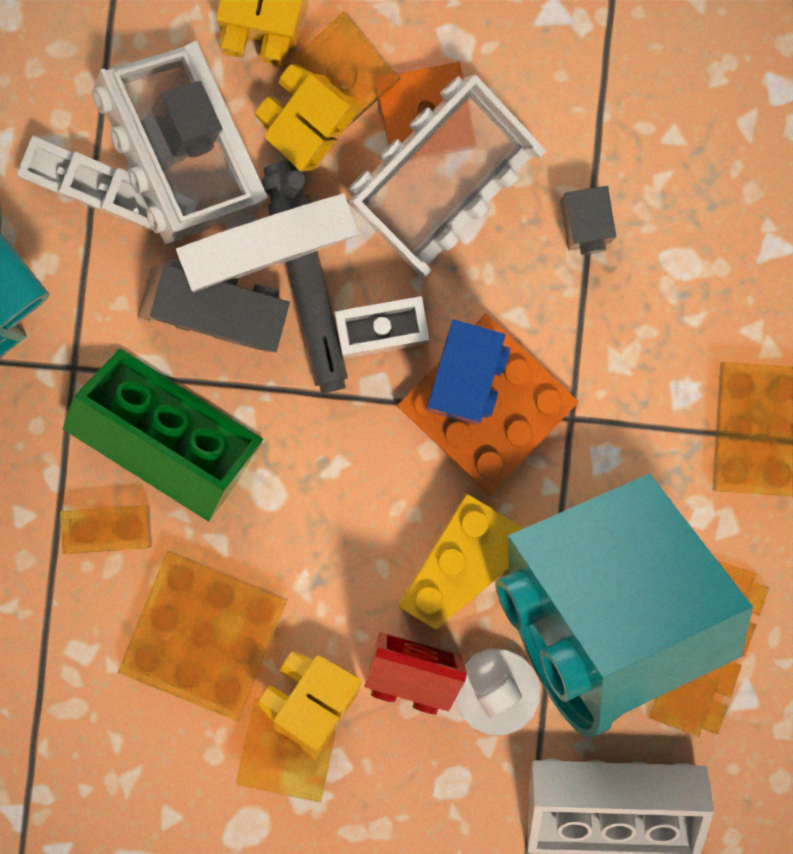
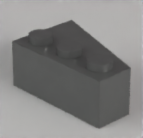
M171 259L169 266L163 264L150 269L137 318L148 321L153 319L174 325L178 329L191 330L219 340L264 352L277 353L290 302L278 299L280 291L255 284L253 291L238 287L239 279L235 277L193 293L181 261Z

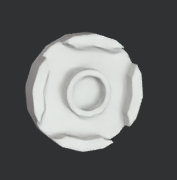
M486 648L472 654L464 662L467 676L455 702L461 716L472 728L488 735H507L522 729L533 718L540 702V683L534 668L521 654L507 649Z

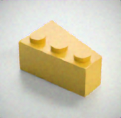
M464 493L401 597L398 607L437 630L509 569L508 535L524 528L469 494Z

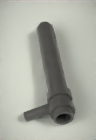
M289 160L264 167L265 178L262 179V185L266 194L270 196L271 203L267 205L270 216L311 203L309 195H304L303 186L306 184L304 172H300ZM315 251L286 262V267L314 385L319 386L321 394L346 388L344 380L348 379L319 253Z

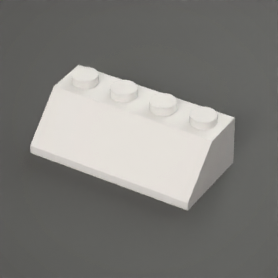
M553 758L543 761L532 760L528 790L527 853L701 854L714 814L707 766L691 765L688 763L667 765L648 764L642 761L605 763L601 760L571 762Z

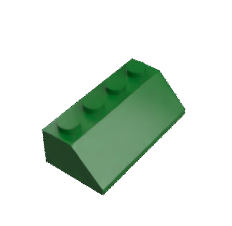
M120 348L74 395L62 428L208 522L229 496L264 440Z

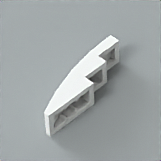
M32 135L16 177L153 231L147 219L146 210L148 206L142 193L138 194L133 189L127 171L118 167L115 169L78 152H70ZM172 191L182 215L186 216L194 213L198 202Z
M343 193L220 232L176 248L190 288L194 293L235 277L237 279L275 264L280 265L359 235V231Z

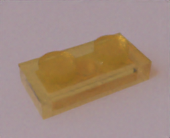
M149 505L60 511L62 554L152 547Z

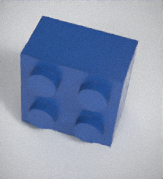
M453 319L426 411L473 425L481 423L482 417H491L498 395L497 390L491 389L494 375L500 376L501 373H504L511 347L503 345L506 334Z

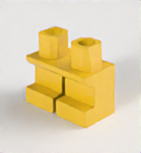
M220 0L216 21L221 30L220 49L222 54L244 58L248 39L262 41L260 61L269 65L283 67L289 49H296L298 31L302 16H305L308 0Z
M291 64L284 71L278 83L293 95L292 98L284 106L275 97H267L256 110L255 116L268 130L264 137L300 172L316 170L337 142L335 137H340L363 105L350 95L342 93L330 83V80L324 74H312L299 65Z
M292 651L282 665L280 674L296 683L297 686L291 695L287 696L270 685L257 705L273 721L275 731L289 737L300 745L302 750L317 760L338 727V722H341L359 694L363 680L318 654L312 660L305 655Z

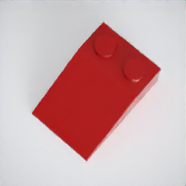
M379 631L364 687L372 689L371 696L377 699L394 703L397 697L413 701L412 707L416 710L437 715L439 709L449 712L465 683L467 671L460 654Z

